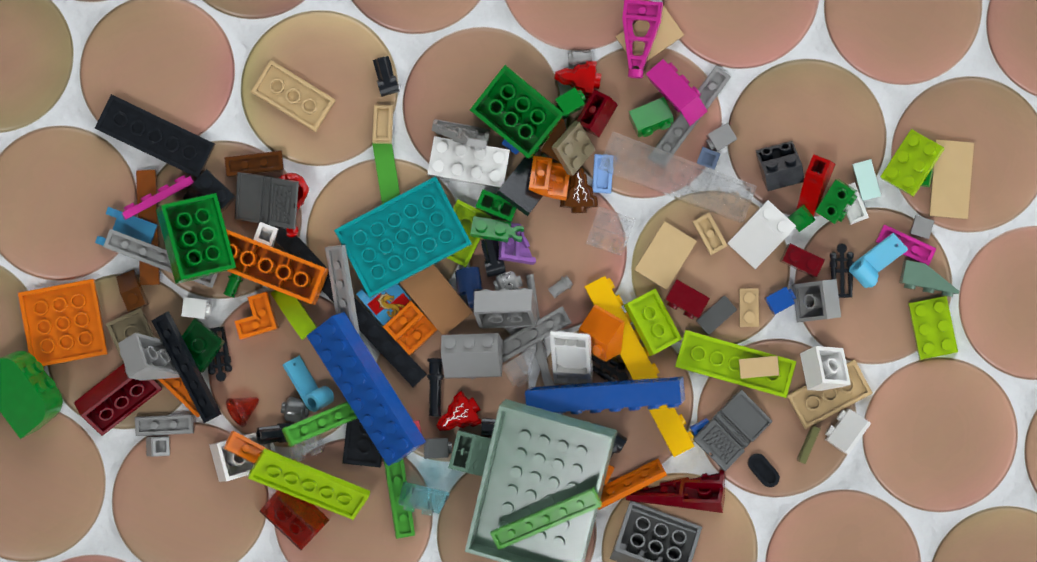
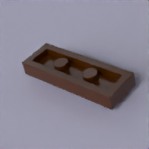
M282 150L224 157L227 177L237 176L238 172L256 174L284 170Z

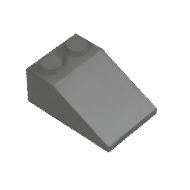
M134 333L118 343L128 378L154 380L180 377L161 339Z

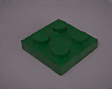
M195 318L182 335L200 372L206 370L225 343L222 338Z

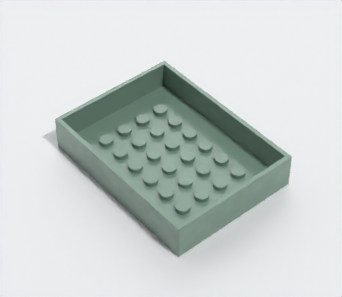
M505 399L498 408L465 552L499 562H585L598 508L498 550L490 532L593 487L599 498H601L617 430Z

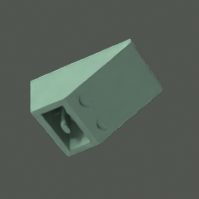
M458 430L448 468L483 476L491 438Z

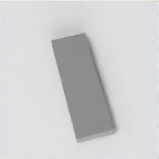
M193 414L135 417L136 436L194 433Z

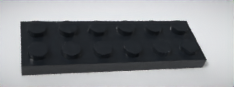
M112 94L94 128L197 178L201 175L215 146V143Z

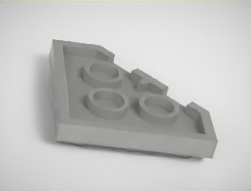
M434 119L432 124V131L436 134L468 145L474 150L486 149L491 129Z

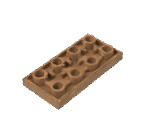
M435 265L400 282L441 335L448 334L473 313Z

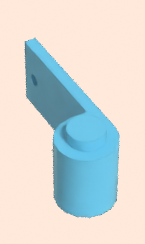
M892 233L855 261L850 267L849 272L864 288H871L878 282V272L905 253L908 248Z
M300 355L282 365L310 411L316 412L334 401L333 391L327 386L318 388Z

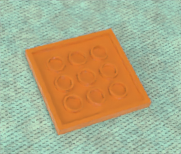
M95 279L18 293L28 352L43 366L108 354Z

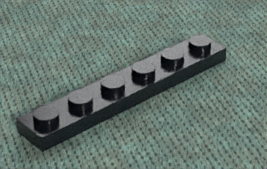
M168 311L151 320L203 423L221 415L222 413L170 312Z

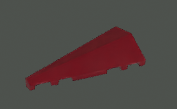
M719 470V473L712 475L704 473L701 477L693 479L686 477L662 482L659 486L652 488L646 486L642 490L626 496V500L723 513L725 471Z

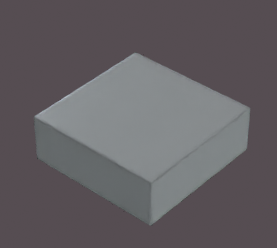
M915 215L910 234L929 239L934 220Z

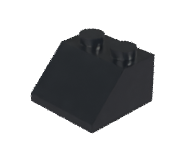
M206 169L191 185L183 199L186 200L216 193L222 213L236 199V196Z

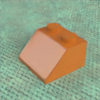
M595 305L580 326L578 333L590 335L591 353L606 362L621 354L625 321Z

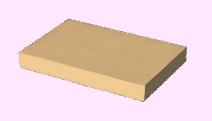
M664 5L661 24L646 62L684 36ZM637 21L632 25L634 35L644 37L649 30V22ZM623 31L615 38L627 53ZM633 42L634 56H641L643 54L644 42Z
M664 221L634 270L667 290L697 241Z

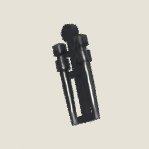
M841 243L837 246L840 258H837V253L831 252L829 255L831 258V280L836 279V273H840L839 298L852 297L853 275L849 272V269L854 263V253L847 252V258H844L847 246ZM837 261H840V269H836ZM844 261H846L848 269H844ZM844 273H848L849 294H845Z
M209 328L215 334L221 331L222 339L225 341L223 352L218 351L215 356L217 364L215 365L213 359L208 365V373L211 375L215 374V368H218L216 379L222 382L226 379V374L222 372V367L225 366L226 372L232 371L225 328ZM220 356H224V363H221Z
M591 355V359L601 365L600 368L593 365V371L600 375L602 379L608 380V382L616 381L615 377H611L615 374L618 376L619 381L627 380L628 376L626 373L616 371L617 367L619 370H623L625 368L624 363L618 362V359L613 357L608 360L611 365L615 366L611 368L607 365L608 361L602 362ZM604 368H606L607 370L610 371V375H609V373H607V372H605V371L603 372L602 370H603Z

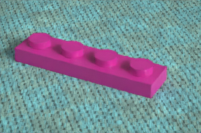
M183 175L174 180L176 184L171 187L166 184L157 189L158 194L152 196L150 193L141 198V203L127 205L123 208L125 211L121 213L124 220L194 183L191 176L186 178Z

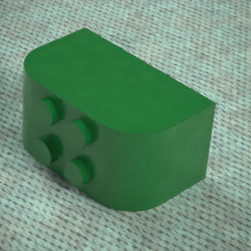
M15 351L0 358V412L18 437L22 439L38 431L61 411L63 400L59 389L55 385V381L47 375L43 365L32 354L26 351Z

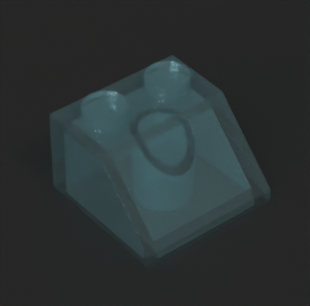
M403 482L398 504L404 506L403 510L414 512L416 508L422 510L421 514L432 516L433 513L439 514L450 492Z

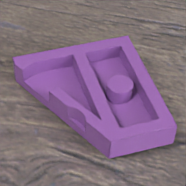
M511 222L512 228H514L515 226H521V224ZM524 232L516 233L517 236H522V242H517L510 237L508 242L499 241V260L531 265L536 263L535 257H532L528 248L530 245L524 236Z

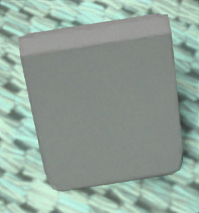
M169 436L146 437V455L150 457L170 456Z

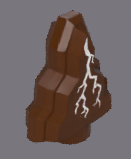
M582 167L570 178L566 201H560V207L571 208V213H587V208L598 207L597 197L593 195L592 187L587 184V175Z

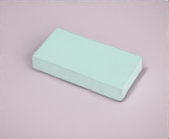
M872 160L852 164L862 201L880 197L881 193Z

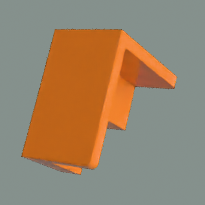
M268 292L247 297L253 316L234 321L240 340L279 329Z

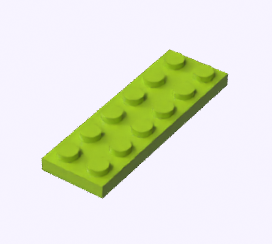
M685 330L675 367L786 398L797 361L778 356L779 375L740 379L738 359L776 355Z
M265 448L248 475V479L354 520L370 496V490Z

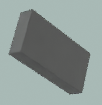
M724 295L699 317L696 322L710 335L737 309Z

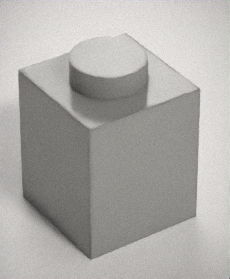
M726 123L707 134L708 139L706 143L711 150L714 149L717 152L736 141L737 137L729 124Z

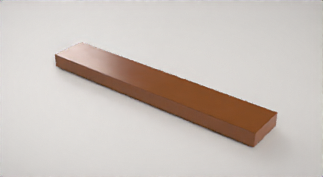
M156 170L136 171L137 204L142 202V197L150 193L152 196L157 194ZM157 203L138 213V218L158 225ZM158 226L151 243L159 247ZM139 261L140 285H160V268Z

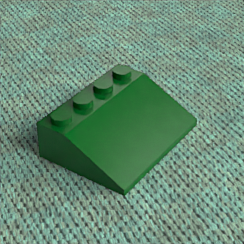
M506 65L503 66L470 109L472 113L528 159L537 153L565 114Z
M216 193L163 204L156 209L175 284L236 268Z

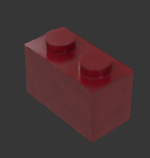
M594 89L577 122L581 123L586 132L600 137L618 104L610 96Z
M791 243L787 245L780 262L814 278L818 276L825 259Z
M676 279L664 300L668 302L667 306L674 310H677V308L684 311L683 315L693 320L694 317L698 319L701 316L710 298Z

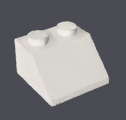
M814 346L800 353L807 390L824 391L851 385L843 348Z
M846 409V411L842 410L837 416L838 422L836 425H831L825 433L827 436L825 440L841 452L849 455L871 423L851 409Z

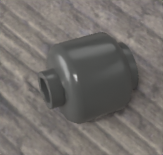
M291 396L287 399V402L282 403L281 413L284 414L286 421L297 423L308 418L309 409L302 398Z

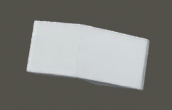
M260 222L253 240L274 247L278 228Z

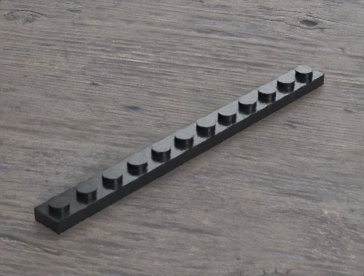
M272 226L278 228L275 241L286 253L327 268L297 235L295 237H288L286 228ZM328 273L322 291L334 303L330 275ZM354 297L359 331L412 387L416 386L427 375L426 372Z

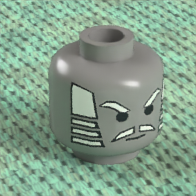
M513 271L499 274L496 276V281H493L496 291L504 288L518 290L523 286L520 275L516 276Z

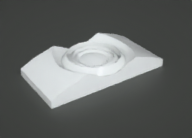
M550 331L554 383H592L593 362L591 359L590 335Z

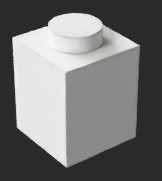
M184 297L181 316L207 319V316L211 314L212 305L209 304V300Z

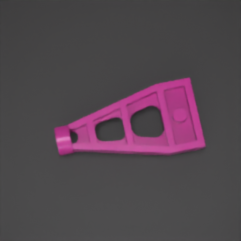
M624 0L622 20L629 67L628 77L643 79L644 67L661 24L662 2ZM635 20L649 22L650 27L644 37L634 35L632 24ZM634 41L645 43L644 52L641 56L633 55Z

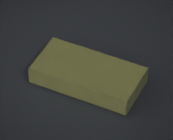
M810 427L797 461L806 464L820 428Z

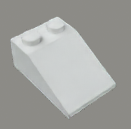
M767 200L727 244L756 269L793 231L796 225Z
M256 432L243 435L258 443ZM227 440L209 445L219 482L230 481L249 475L250 470L254 466V464L223 449ZM273 442L260 444L276 453Z

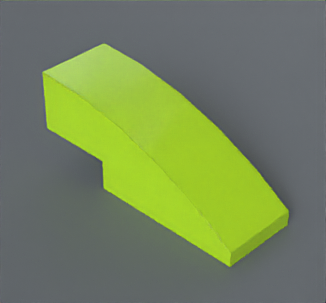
M276 290L271 292L272 297L302 340L307 338V335L315 330L317 325L299 299Z

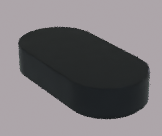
M759 453L752 454L747 461L749 469L764 486H776L780 479L779 473L765 456Z

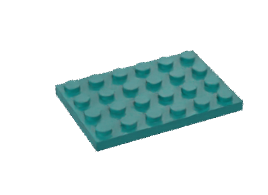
M436 176L334 230L340 243L346 246L347 256L369 298L472 245Z

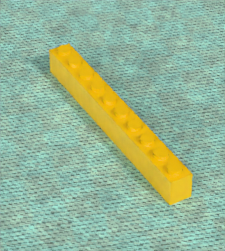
M603 276L584 286L594 306L598 305L625 321L622 349L619 355L632 379L658 378L657 374L660 372L656 364H651L648 357L650 355L646 347H642L639 341L641 338L637 330H633L630 324L632 321L628 313H624L621 307L624 305L619 295L615 296L612 290L615 286L611 278L606 279ZM662 405L658 409H648L673 457L695 447L691 431L687 432L684 427L686 425L685 419L682 414H677L675 408H667V405Z

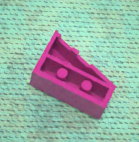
M662 59L646 75L666 100H669L675 107L674 109L678 113L680 112L691 126L707 112L699 98L701 93L694 86L691 88L688 85L690 82L683 74L679 76L676 73L678 70L671 62L668 64Z

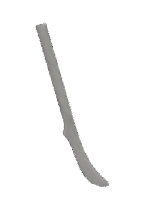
M526 275L528 289H532L536 300L537 320H539L540 315L534 275ZM541 340L536 343V353L534 356L539 363L544 386H552L554 383L547 364L544 342Z

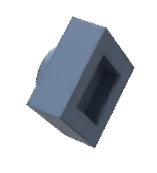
M702 147L696 166L714 172L721 153Z

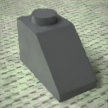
M425 438L424 459L448 458L449 453H452V442H448V438Z

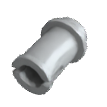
M572 50L568 53V62L573 64V66L576 63L592 61L591 50L574 52Z
M567 275L565 277L562 276L560 281L548 288L554 298H557L558 295L568 288L571 289L573 283Z

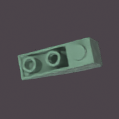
M909 260L903 261L899 283L904 284V288L915 290L916 287H921L923 292L934 293L935 290L941 291L943 296L953 297V294H959L960 291L928 265Z

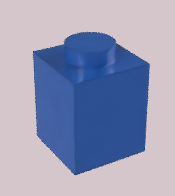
M783 287L764 299L772 314L775 315L794 305L796 297L791 288Z

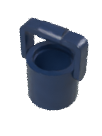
M479 267L458 269L455 271L458 294L467 295L468 305L471 310H474V291L483 289Z

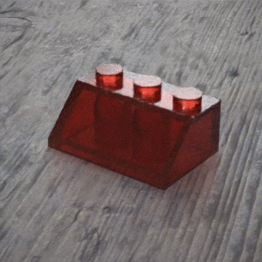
M277 491L259 511L299 550H302L330 521L314 504L281 491Z

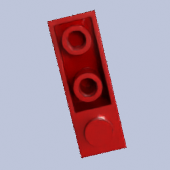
M813 154L805 174L797 209L805 205L812 216H815V211L821 202L836 165L835 163Z

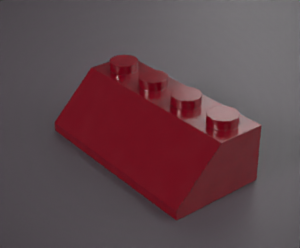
M123 363L73 403L80 416L103 436L160 392L162 387L155 379L136 380L128 378Z

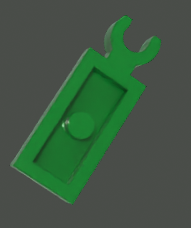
M473 216L470 237L508 242L510 237L517 242H522V236H517L516 233L524 232V227L515 226L512 228L511 222Z

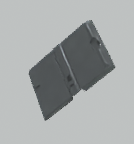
M238 172L234 219L296 229L299 182Z
M741 389L696 434L693 440L726 471L745 452L744 449L772 423V420Z

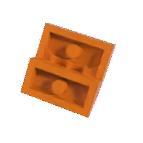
M533 156L529 190L546 197L566 201L570 175L566 173L562 164L553 163V158Z
M412 301L383 326L410 356L438 331Z

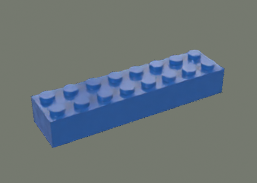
M345 312L331 316L307 335L310 343L388 466L401 461L426 443V440Z
M681 376L530 387L525 391L526 405L562 415L567 411H571V414H582L585 410H590V413H600L604 409H609V412H617L628 407L629 411L640 410L642 406H648V409H658L662 405H667V408H676L685 400L684 378Z

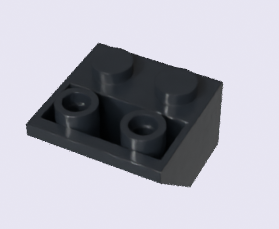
M793 141L756 150L761 175L767 191L804 182L803 165Z

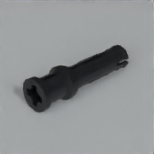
M427 358L429 362L427 378L430 380L429 416L439 417L441 416V384L444 378L442 374V358Z

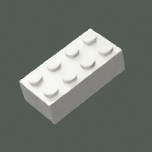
M434 136L427 174L432 177L436 176L438 178L500 189L505 183L510 150L486 146V149L482 148V150H474L470 146L455 142L452 139Z

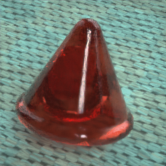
M257 397L229 398L226 401L228 413L235 423L244 427L258 405L259 399Z

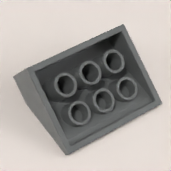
M630 500L610 559L616 562H692L702 527Z

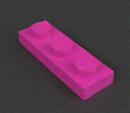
M887 225L882 226L875 241L879 244L894 233L908 248L902 255L929 266L937 248Z

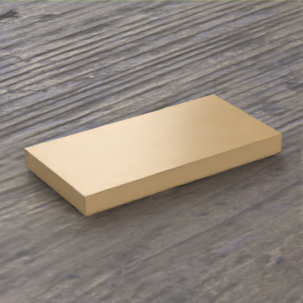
M272 60L269 61L251 90L252 94L314 132H317L336 101Z
M935 140L937 144L944 147V151L933 166L929 216L968 219L974 143Z
M855 359L846 363L851 385L824 391L807 390V385L787 395L804 429L873 394Z

